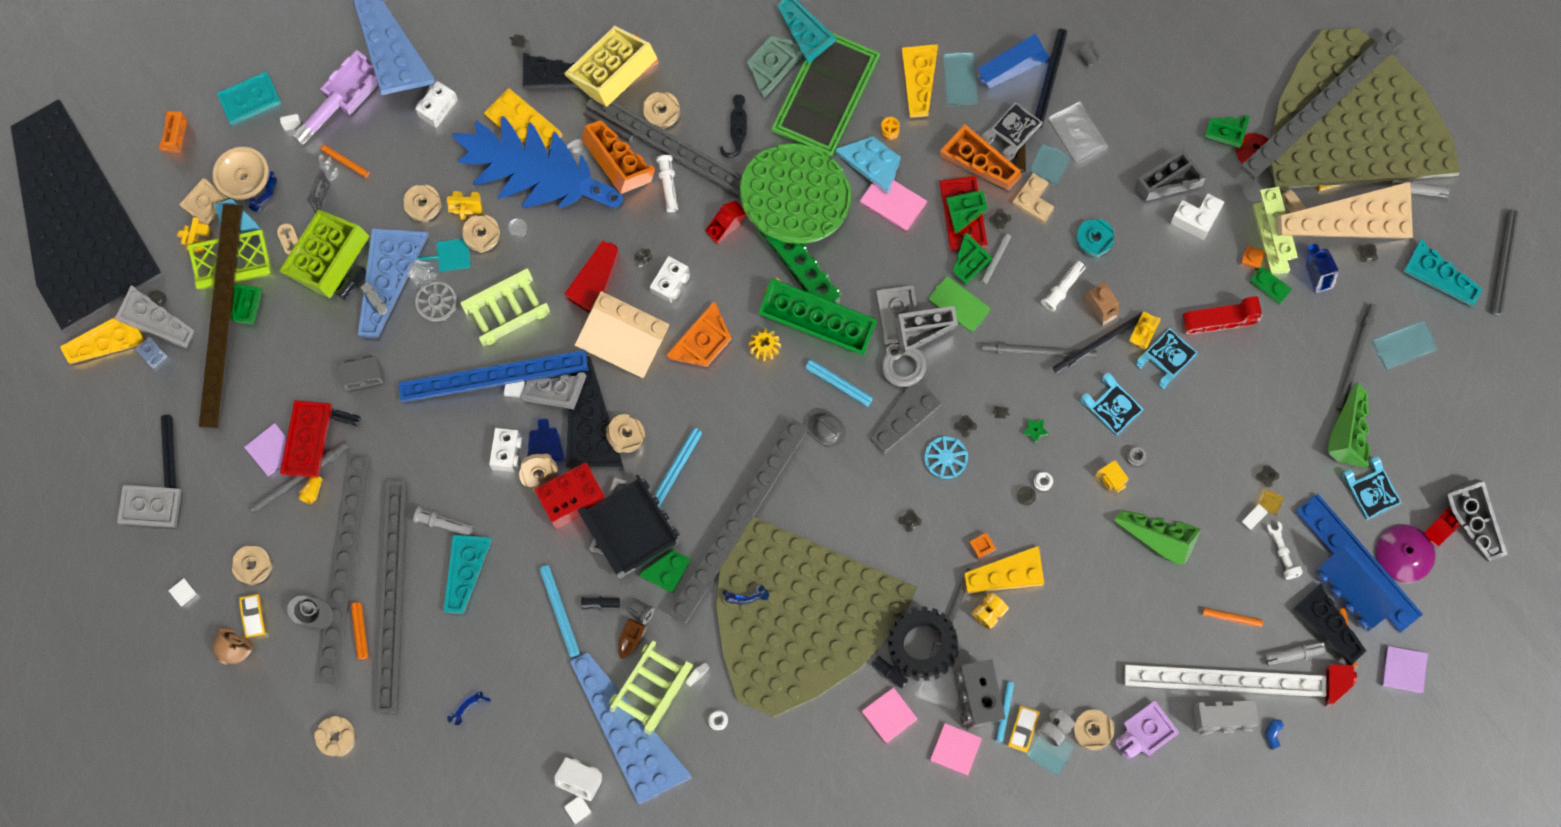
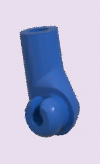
M1279 719L1272 720L1265 731L1271 750L1281 747L1277 735L1283 729L1284 724Z

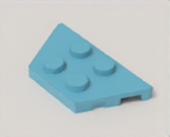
M874 136L836 149V155L885 193H890L892 181L896 176V170L901 161L899 155Z

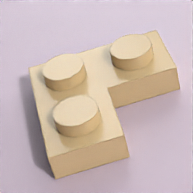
M1033 173L1014 199L1012 205L1044 224L1054 210V206L1040 198L1048 187L1049 182Z

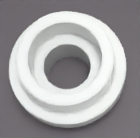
M1039 472L1034 477V486L1040 491H1047L1053 485V478L1047 472ZM1045 479L1047 483L1042 485L1040 480Z
M716 710L709 715L708 723L712 729L722 730L728 724V717L725 712ZM720 717L722 719V722L720 724H716L714 722L715 718Z

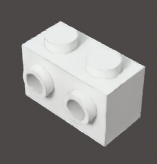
M437 81L434 85L430 86L424 99L417 103L416 112L418 116L437 128L457 102L456 93Z
M668 256L650 286L651 294L671 304L673 299L676 300L678 298L682 284H686L690 277L688 266Z
M495 428L489 463L492 470L515 472V467L519 466L520 456L518 455V449L522 448L523 437H520L517 430Z
M565 757L555 775V786L588 801H592L602 783V773L597 768L587 767L580 761Z

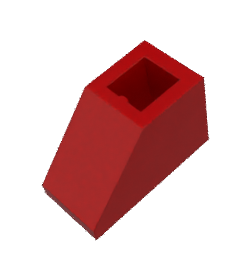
M736 200L723 204L705 232L717 244L720 243L746 217L743 207Z

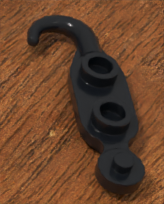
M741 94L733 97L735 109L730 115V136L734 143V151L727 153L723 146H720V152L726 158H734L740 154L742 144L747 135V113L743 109L745 97Z

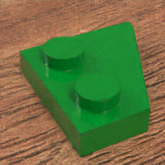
M1244 115L1243 118L1236 119L1233 116L1223 119L1210 118L1204 137L1240 148L1250 116Z
M983 190L946 199L955 234L978 218L988 208Z
M966 233L952 273L967 285L993 258Z
M235 284L232 315L236 323L254 325L263 289Z
M673 550L641 572L639 576L673 594L691 559Z

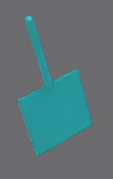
M463 238L436 242L437 255L418 257L416 260L438 259L439 272L471 268L469 247L465 244Z

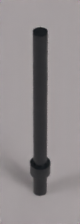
M1143 312L1076 353L1065 356L1063 361L1052 367L1053 371L1058 373L1067 366H1073L1077 360L1138 323Z

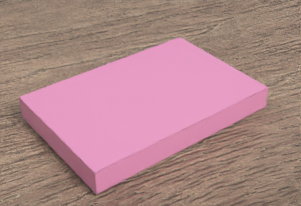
M894 180L888 194L872 183L860 200V204L907 232L927 204V200Z

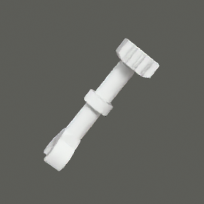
M1280 522L1276 523L1277 530H1272L1270 524L1267 525L1266 531L1274 538L1278 547V556L1282 558L1286 568L1283 573L1285 579L1299 577L1303 574L1301 566L1293 567L1289 557L1290 551L1286 548L1282 539V524Z

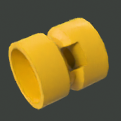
M989 592L982 600L983 605L979 604L972 611V615L980 624L991 630L998 622L997 618L1002 617L1009 608L998 596Z

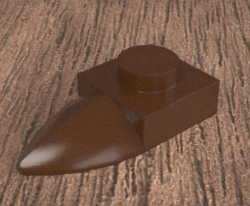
M632 618L627 620L619 639L618 651L621 659L627 657L635 650L637 645L641 643L647 626Z

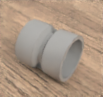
M1055 708L1048 716V722L1045 721L1037 731L1045 741L1058 747L1065 739L1064 734H1068L1072 730L1075 722L1066 713Z

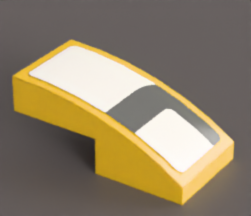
M259 593L240 597V610L245 637L266 634Z
M1020 706L1008 747L1028 752L1039 711Z

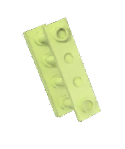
M1279 187L1260 190L1262 202L1253 204L1252 209L1263 251H1265L1269 272L1273 275L1288 273L1290 271L1288 260L1296 259L1298 256L1293 237L1278 236L1277 216L1286 214Z
M528 268L460 302L466 315L469 313L473 314L483 333L479 337L483 346L494 344L498 338L535 319H542L550 312L547 303L540 305L530 286L533 278ZM518 288L524 289L534 308L525 314L513 294L514 290ZM502 296L507 297L517 318L509 322L505 320L496 303L497 299ZM485 305L490 306L500 324V327L492 331L489 330L479 311Z
M652 641L650 645H645L641 652L643 655L619 694H614L609 702L612 713H614L617 707L643 722L645 726L644 732L650 736L693 668V665L687 661L684 666L681 664L677 665L654 651L655 641ZM650 657L675 672L674 675L677 677L674 682H667L643 667L647 659ZM641 674L664 688L666 692L664 698L658 699L633 684L637 675ZM629 690L654 705L653 708L656 710L653 715L649 714L647 716L623 701L622 699L626 692Z

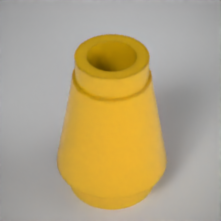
M320 476L319 478H310L299 491L300 495L298 498L307 504H313L317 500L323 479Z

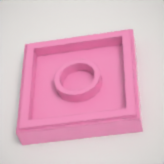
M894 687L862 711L886 744L918 720Z
M945 723L930 761L968 776L982 738Z

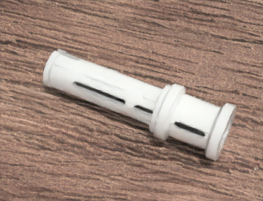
M662 155L656 158L660 170L658 176L662 179L666 211L675 212L678 210L673 180L675 171L672 169L671 163L673 157L671 155Z
M1076 261L1059 284L1052 287L1049 295L1041 300V304L1047 310L1054 312L1057 304L1065 299L1067 290L1086 269V266L1082 262Z

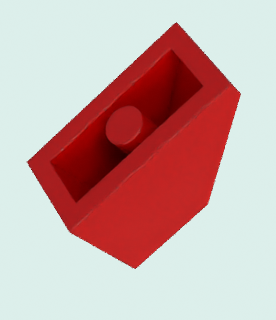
M1449 506L1424 534L1431 543L1439 547L1461 524Z
M1329 664L1326 667L1325 707L1332 706L1357 683V672H1354V666Z

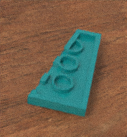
M782 0L777 4L780 13L808 63L836 41L835 36L798 0Z
M1421 239L1404 273L1473 307L1482 288L1464 273L1461 274L1456 270L1451 262L1445 261L1439 256L1440 253L1435 249L1432 250Z
M453 535L444 603L445 613H465L493 540L492 538Z

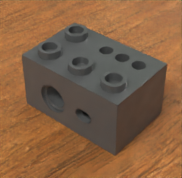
M992 659L961 665L953 671L962 714L960 715L963 726L965 725L966 730L998 724L1006 719Z

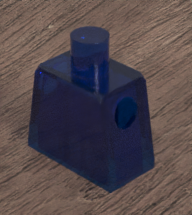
M1318 244L1310 245L1307 248L1309 256L1306 268L1315 293L1333 289L1339 269L1329 249L1320 250Z
M548 419L537 420L538 430H531L529 432L527 457L534 454H549L555 462L566 461L557 428H549Z

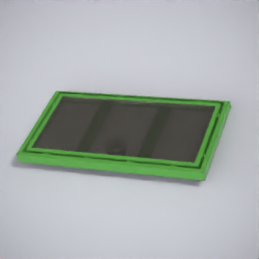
M834 33L832 34L835 36L836 41L811 62L808 63L805 59L771 129V132L822 151L828 157H832L880 57V53Z

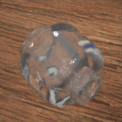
M416 260L409 266L408 277H410L412 283L427 287L431 282H435L437 271H435L432 263Z

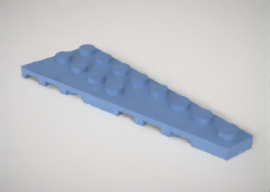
M353 0L381 95L435 84L433 75L383 0Z
M589 653L570 661L638 804L692 778L687 769L654 731L651 736L644 732L645 726L642 721L619 707L616 708L614 713L610 711L611 705L609 702L614 694H619L620 690ZM624 696L622 700L632 706V704Z

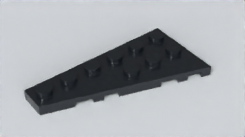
M587 356L589 370L570 373V376H576L577 373L584 372L586 379L574 409H569L566 468H576L587 462L590 469H624L620 453L613 449L606 436V427L609 425L610 420L591 357Z

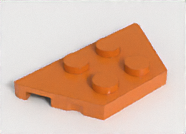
M715 302L709 306L666 355L668 359L708 367L732 340Z

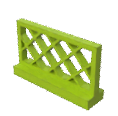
M263 230L241 234L240 241L244 244L239 250L238 257L241 256L248 262L242 269L237 267L235 282L273 275L274 272L270 264ZM259 235L261 241L257 248L248 243L251 237ZM219 239L188 245L196 279V289L202 290L214 287L215 274H211L213 271L216 272L217 261L213 267L204 261L209 253L217 257V254L211 250L215 244L219 243ZM246 245L255 250L250 259L241 254ZM202 247L207 252L202 259H199L195 256L194 248ZM258 252L264 255L265 264L257 265L252 261ZM202 264L211 269L208 275L204 277L199 275V268Z

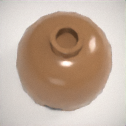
M221 627L215 634L212 641V649L220 663L239 664L250 655L253 644L244 635L241 634L240 638L234 634L235 630L227 627Z

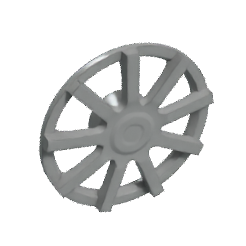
M441 281L425 284L420 288L415 298L417 312L421 317L430 322L447 320L456 310L457 295L454 289ZM437 284L445 286L440 294L437 293ZM433 285L434 293L430 294L425 288ZM449 289L453 295L444 298L443 295ZM422 291L428 296V300L419 299ZM454 299L453 306L444 303L445 301ZM418 303H428V306L420 310ZM441 307L448 308L450 311L444 315ZM432 308L430 317L423 314L424 312ZM436 309L439 310L441 317L434 318Z

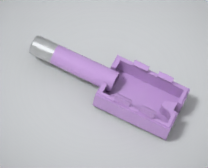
M356 50L341 64L337 71L333 72L329 80L320 88L322 94L327 99L292 135L297 143L304 145L338 108L351 115L378 86L372 63L370 64L365 55Z

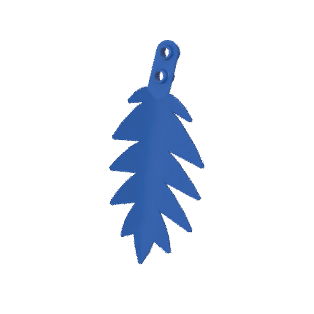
M504 116L501 117V141L489 128L478 121H475L476 134H452V137L469 151L458 160V163L470 165L491 163L473 182V185L492 182L513 174L497 196L498 199L511 196L537 184L522 204V208L541 205L565 195L567 196L558 205L559 208L576 202L582 195L612 208L620 206L623 201V196L617 189L590 178V169L583 155L579 156L578 169L569 149L556 132H553L549 157L532 123H529L524 149L514 128ZM598 187L600 193L595 194L593 188ZM611 195H616V196H617V200H616V201H612V200L610 199V196H611Z

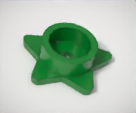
M1031 419L1027 420L1028 428L1023 434L1029 435L1035 443L1041 436L1048 435V432L1043 428V419L1037 422Z

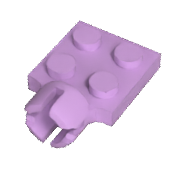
M1153 701L1123 724L1126 732L1116 740V745L1119 750L1125 745L1129 746L1122 753L1128 759L1133 758L1140 752L1148 757L1177 736L1179 731L1156 701Z

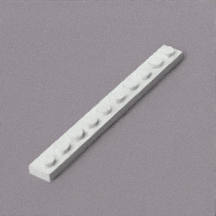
M1125 665L1124 686L1314 697L1326 696V676Z

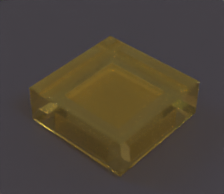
M1266 489L1260 505L1268 513L1276 516L1285 497Z

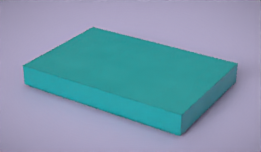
M267 71L216 93L231 126L282 104Z

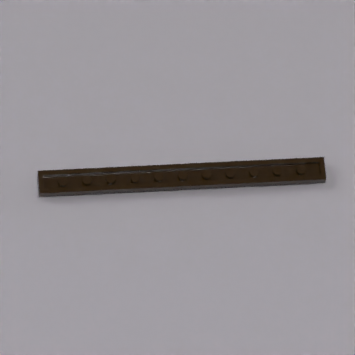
M223 204L199 418L200 428H220L243 216L242 205Z

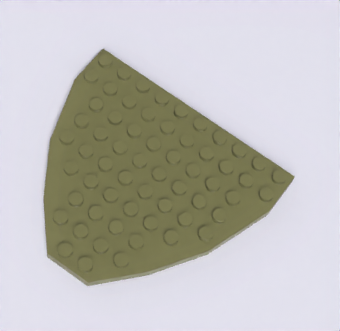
M1358 27L1322 30L1299 60L1278 102L1272 137L1376 41ZM1392 54L1270 166L1273 187H1279V189L1451 177L1460 174L1452 135L1426 90Z
M753 517L720 569L716 601L723 656L737 701L774 718L818 698L860 670L884 644L888 635L890 636V626H894V620L897 617L901 619L902 612L908 610L917 587Z

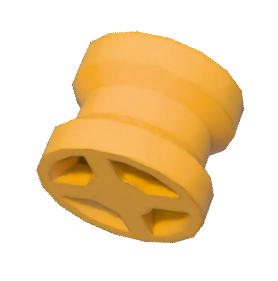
M887 117L882 121L881 134L885 139L891 140L898 136L899 121L894 117Z

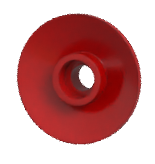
M1259 133L1244 135L1241 147H1236L1237 158L1244 164L1258 151L1253 149V146H1257L1260 149L1269 139Z

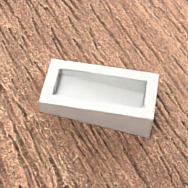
M1259 504L1242 522L1252 530L1268 511Z

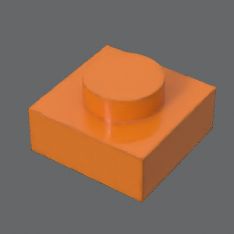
M1247 245L1240 265L1259 270L1265 251Z
M987 532L969 541L978 559L996 551V547Z

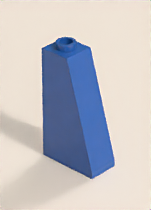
M1035 33L980 66L978 70L981 74L978 77L983 85L987 84L989 88H992L1047 62L1050 58Z

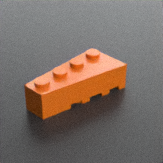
M599 120L586 125L581 140L620 194L652 181L655 168L652 165L646 164L643 161L644 158L640 154L636 155L626 142L620 141L617 138L618 135L605 123Z
M966 124L940 150L942 159L1008 191L1021 178V170Z

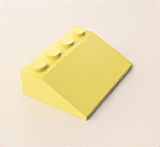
M614 26L564 74L591 98L607 107L657 57L649 42Z

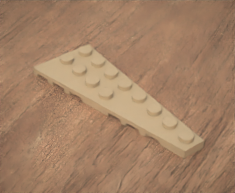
M1407 182L1277 216L1278 236L1413 238L1411 184Z

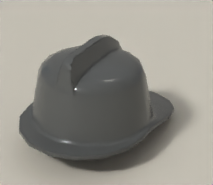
M822 408L812 409L804 418V425L808 427L807 432L822 445L835 447L840 445L845 439L846 429L844 424L829 411Z
M312 595L296 596L289 602L287 607L290 619L300 625L323 629L328 627L334 618L331 606L326 601Z

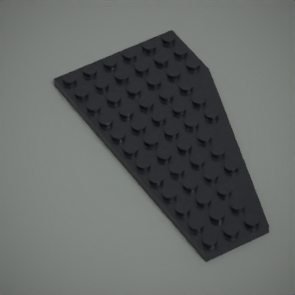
M60 99L11 126L36 286L61 330L66 332L125 298L131 285L138 290L163 274Z

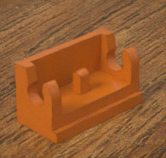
M166 111V123L162 142H159V149L161 151L180 153L187 118L181 111Z

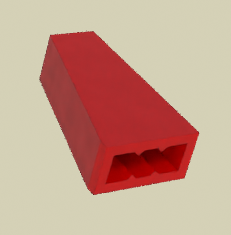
M602 240L564 293L566 300L588 314L599 293L602 291L607 294L620 258L618 247L614 243H607Z

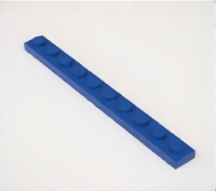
M582 350L399 382L400 401L403 403L589 370L587 352Z

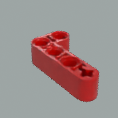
M1258 296L1244 298L1240 304L1194 310L1182 314L1186 334L1251 326L1257 324L1263 316Z

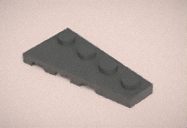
M921 381L909 386L872 436L871 441L885 454L941 406V403Z

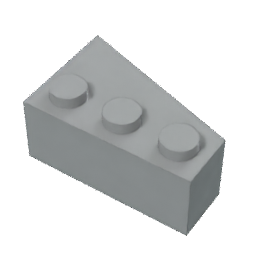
M955 306L898 314L895 318L901 355L903 356L953 330L958 325Z
M1256 700L1232 701V703L1214 702L1215 704L1205 705V702H1202L1192 708L1195 731L1201 732L1202 735L1214 734L1216 730H1221L1222 733H1232L1234 729L1241 728L1242 732L1253 731V727L1259 725Z

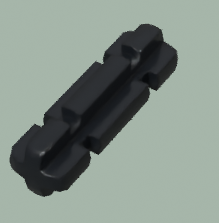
M332 408L330 419L333 418L335 421L359 426L361 421L359 415H351L340 410L334 411Z

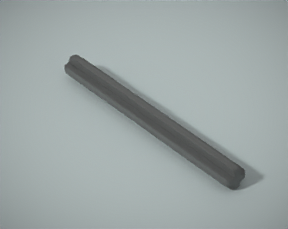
M1513 209L1507 212L1491 311L1493 315L1500 316L1504 310L1519 212Z

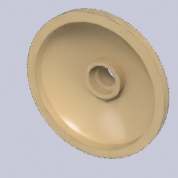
M236 147L226 151L218 158L213 169V181L217 189L224 196L235 200H244L257 195L265 187L269 177L267 161L261 153L249 147Z

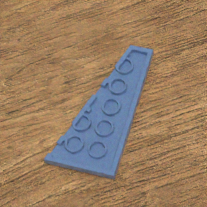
M372 229L365 283L369 282L389 311L381 316L365 293H363L358 330L359 337H379L429 236L428 232Z

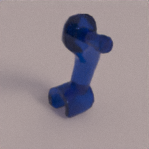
M273 171L270 172L265 193L257 200L255 198L249 200V208L254 212H258L262 204L273 196L277 183V178L274 176Z
M759 585L756 588V593L745 597L728 593L727 590L723 591V594L726 596L725 601L730 604L746 605L758 599L767 600L769 598V592L763 585Z
M482 691L475 693L467 698L455 713L448 715V722L452 723L453 718L456 717L455 725H460L462 723L461 716L470 706L479 703L481 700L490 703L491 699L484 697Z

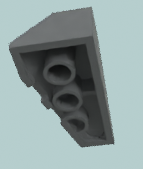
M1473 479L1459 484L1447 492L1446 496L1452 513L1488 561H1492L1508 555L1485 482Z

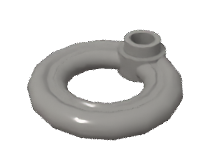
M896 343L888 345L887 353H885L882 360L884 377L891 384L899 387H909L918 383L923 378L927 369V361L924 354L918 348L904 354L914 359L915 369L911 374L901 376L894 372L893 369L894 360L902 356L900 345ZM893 351L898 352L896 355L891 354Z

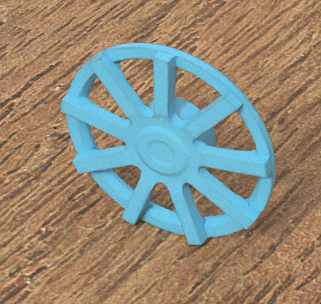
M946 436L937 438L928 445L925 451V464L928 470L939 478L950 479L957 477L967 466L968 452L958 439ZM946 440L954 442L950 450L947 449ZM943 441V450L936 445L937 442ZM957 445H959L963 450L961 452L953 453V450ZM931 447L939 452L938 455L928 453ZM964 455V463L956 460L955 457ZM928 458H937L938 461L930 466ZM952 463H956L962 466V468L956 473ZM939 464L942 465L940 474L933 470ZM946 466H949L953 475H944Z

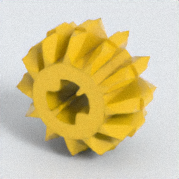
M766 328L763 330L764 333L757 330V336L751 335L752 341L749 342V347H751L750 353L755 354L756 359L762 356V360L766 361L768 356L772 360L773 354H779L778 348H781V343L778 341L780 338L779 336H774L775 332L773 330L769 334Z

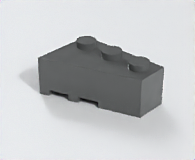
M1183 149L1139 177L1135 188L1145 201L1202 187L1206 177Z

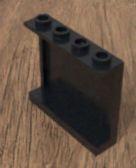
M636 475L637 480L590 508L582 507L578 510L618 579L679 544V532L675 526L671 527L668 521L670 518L665 510L661 511L658 505L660 502L655 494H650L648 482L645 478L641 480L639 475Z

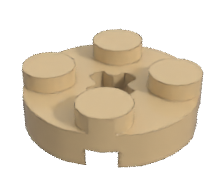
M655 92L648 96L643 108L645 120L661 129L672 126L680 116L679 102L676 97L667 92ZM658 107H665V112L658 113Z
M415 185L404 195V209L407 215L421 223L434 218L442 206L438 192L430 185ZM419 200H421V201L427 200V201L425 202L426 205H425V206H421V207L419 206V202H418V201H419Z
M488 215L472 216L463 225L462 234L465 244L470 249L479 253H485L487 250L492 249L498 243L501 236L498 223ZM485 230V235L479 237L477 231Z
M621 414L614 417L606 427V436L616 452L630 453L641 446L645 437V431L639 420H634L630 415ZM623 430L629 432L627 437L623 436Z
M534 454L521 461L519 468L520 481L524 486L531 487L532 490L558 477L557 464L549 454ZM536 470H542V471H543V472H542V475H539V476H538L537 473H533V472H535Z
M258 546L242 547L235 553L232 560L234 576L242 583L251 586L264 581L273 568L269 554ZM249 561H256V567L254 569H247L249 567Z
M1087 710L1077 718L1073 727V733L1079 746L1087 750L1097 751L1103 749L1112 740L1114 725L1112 720L1102 711ZM1091 725H1095V728H1099V732H1096V736H1093L1092 733L1088 731V729L1091 728Z
M333 716L320 723L314 738L318 749L328 756L339 757L347 754L353 748L356 732L354 726L348 720ZM333 732H340L338 736L340 738L339 741H331V734Z

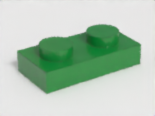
M1263 266L1249 281V283L1278 305L1282 303L1292 290V288Z

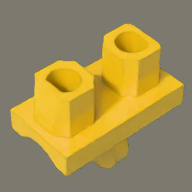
M453 191L451 196H447L446 201L449 213L460 214L461 220H465L467 214H482L483 209L479 192H471L469 197H463V193L460 191Z
M193 217L191 229L185 225L184 230L177 231V236L181 238V244L186 245L187 242L186 250H188V255H190L188 245L205 242L198 240V236H208L210 226L201 223L199 218ZM202 247L194 248V252L205 253V249Z
M1143 311L1129 342L1147 349L1161 318Z

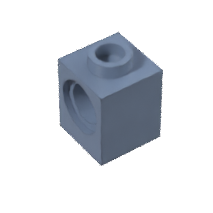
M151 337L135 348L153 369L168 357Z

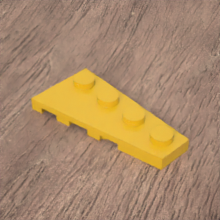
M938 44L902 48L910 118L928 116Z
M114 317L60 346L68 363L74 364L137 347L145 339L140 330L116 321Z
M1039 546L963 574L966 594L1044 585Z

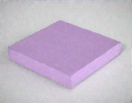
M274 423L244 448L269 477L281 467L287 437Z
M1387 646L1382 686L1423 693L1428 653Z

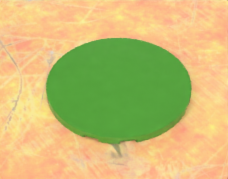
M788 143L779 144L777 147L761 151L747 164L741 177L739 194L745 214L760 231L783 242L800 244L826 238L841 226L850 208L851 187L849 180L842 171L843 169L834 159H830L822 151L813 147Z

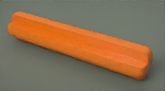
M354 602L351 604L356 654L359 660H364L368 658L363 608L360 602Z

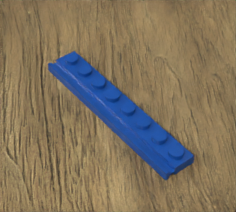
M1318 493L1295 511L1332 555L1347 544L1400 604L1398 609L1386 617L1399 633L1423 615Z

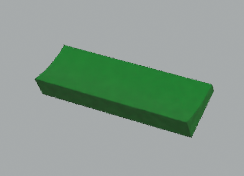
M774 278L770 280L758 313L861 355L867 353L878 321L876 318Z

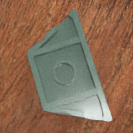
M770 36L747 61V66L763 98L772 91L803 56L797 43H793V40H781L778 37Z

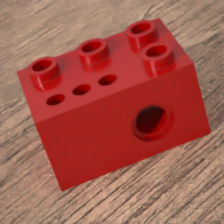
M587 462L534 489L555 530L579 518L578 510L582 507L588 509L605 499Z

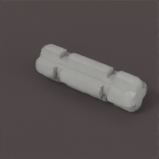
M367 282L362 285V291L381 316L388 313V307L371 284Z

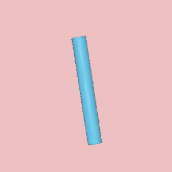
M1006 682L1002 703L1006 719L998 723L995 741L1003 742L1014 688V683Z

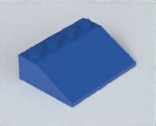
M1347 544L1316 570L1320 581L1327 583L1331 588L1330 591L1337 599L1340 598L1347 612L1353 613L1358 619V624L1363 629H1367L1368 632L1400 607V604Z

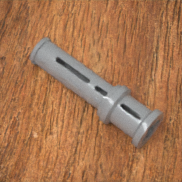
M418 506L414 514L413 522H422L428 524L431 528L437 526L465 536H471L473 531V525L441 516L438 511L431 512L422 509V506Z

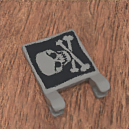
M1015 102L995 125L982 135V139L991 144L995 136L998 135L1011 146L1003 151V155L1007 160L1011 161L1020 147L1043 123Z

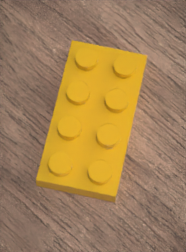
M510 88L484 112V116L500 130L501 117L504 116L514 128L524 149L529 123H532L537 130L546 150L551 146L553 132H556L560 138L563 136L561 131Z

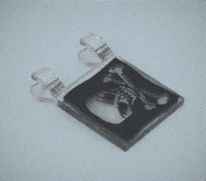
M324 155L319 156L320 167L307 199L315 214L318 209L321 210L331 182L339 175L337 168H335L334 173H329L332 158L329 157L327 162H323Z

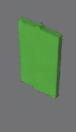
M948 276L939 286H936V290L928 298L938 308L955 306L957 322L971 333L980 323H983V319L991 310L989 306Z

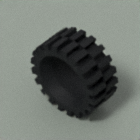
M922 606L921 611H917V607L911 608L912 612L909 614L907 611L902 612V618L899 619L897 617L894 620L895 625L890 626V636L888 635L887 637L892 662L895 663L899 672L903 671L904 676L908 678L913 676V680L919 681V678H924V681H930L929 677L932 676L935 679L940 678L939 674L941 672L946 674L949 671L948 667H953L955 663L954 658L958 656V638L951 620H947V616L943 612L940 615L935 608H932V611H928L926 606ZM919 626L931 627L942 637L939 651L928 659L913 658L904 649L905 637L912 629Z

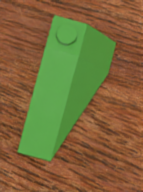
M1359 383L1354 384L1330 435L1327 448L1328 453L1338 462L1368 468L1371 446L1367 444V434L1370 433V427L1367 426L1366 416L1369 415L1368 392Z
M1121 510L1115 517V521L1160 555L1176 564L1184 565L1201 532L1200 528L1184 522L1176 521V524L1164 522L1165 518L1148 519L1145 514Z

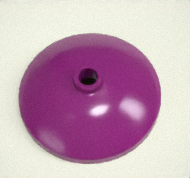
M1397 525L1389 528L1380 536L1375 549L1377 562L1397 582L1413 583L1419 581L1429 574L1435 563L1436 555L1433 543L1427 539L1422 530L1411 525ZM1406 548H1410L1412 553L1408 554Z

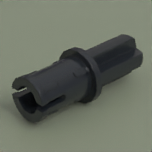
M358 266L349 278H345L346 281L336 294L343 300H346L354 288L358 287L357 284L365 276L367 270L362 266Z
M599 596V598L581 597V610L599 609V611H602V609H620V598H602V596Z
M880 655L876 657L875 660L881 665L876 661H873L871 665L885 675V679L888 678L899 688H904L908 683V679L895 669L896 666H891Z

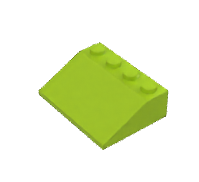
M318 209L279 272L316 293L331 298L366 243L369 235L359 225Z

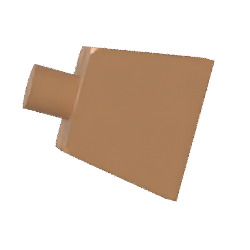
M1105 282L1083 295L1084 300L1102 326L1119 316V302Z

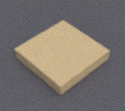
M203 177L181 201L179 206L194 218H199L201 223L210 226L218 217L214 204L230 200L231 198L224 196L217 187Z

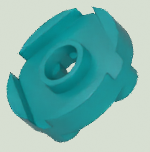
M1102 219L1086 220L1078 229L1076 243L1084 253L1093 257H1099L1107 253L1113 246V228ZM1099 234V241H1093L1090 235Z

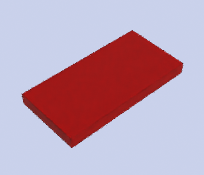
M971 176L939 181L950 252L960 251L966 233L982 248H987L988 243L983 214L955 234L946 199L949 197L979 191L977 177Z
M294 400L280 469L281 475L319 478L333 406L331 403Z

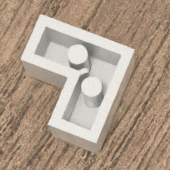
M1207 194L1201 207L1197 208L1182 200L1173 216L1171 224L1205 240L1224 205V201Z

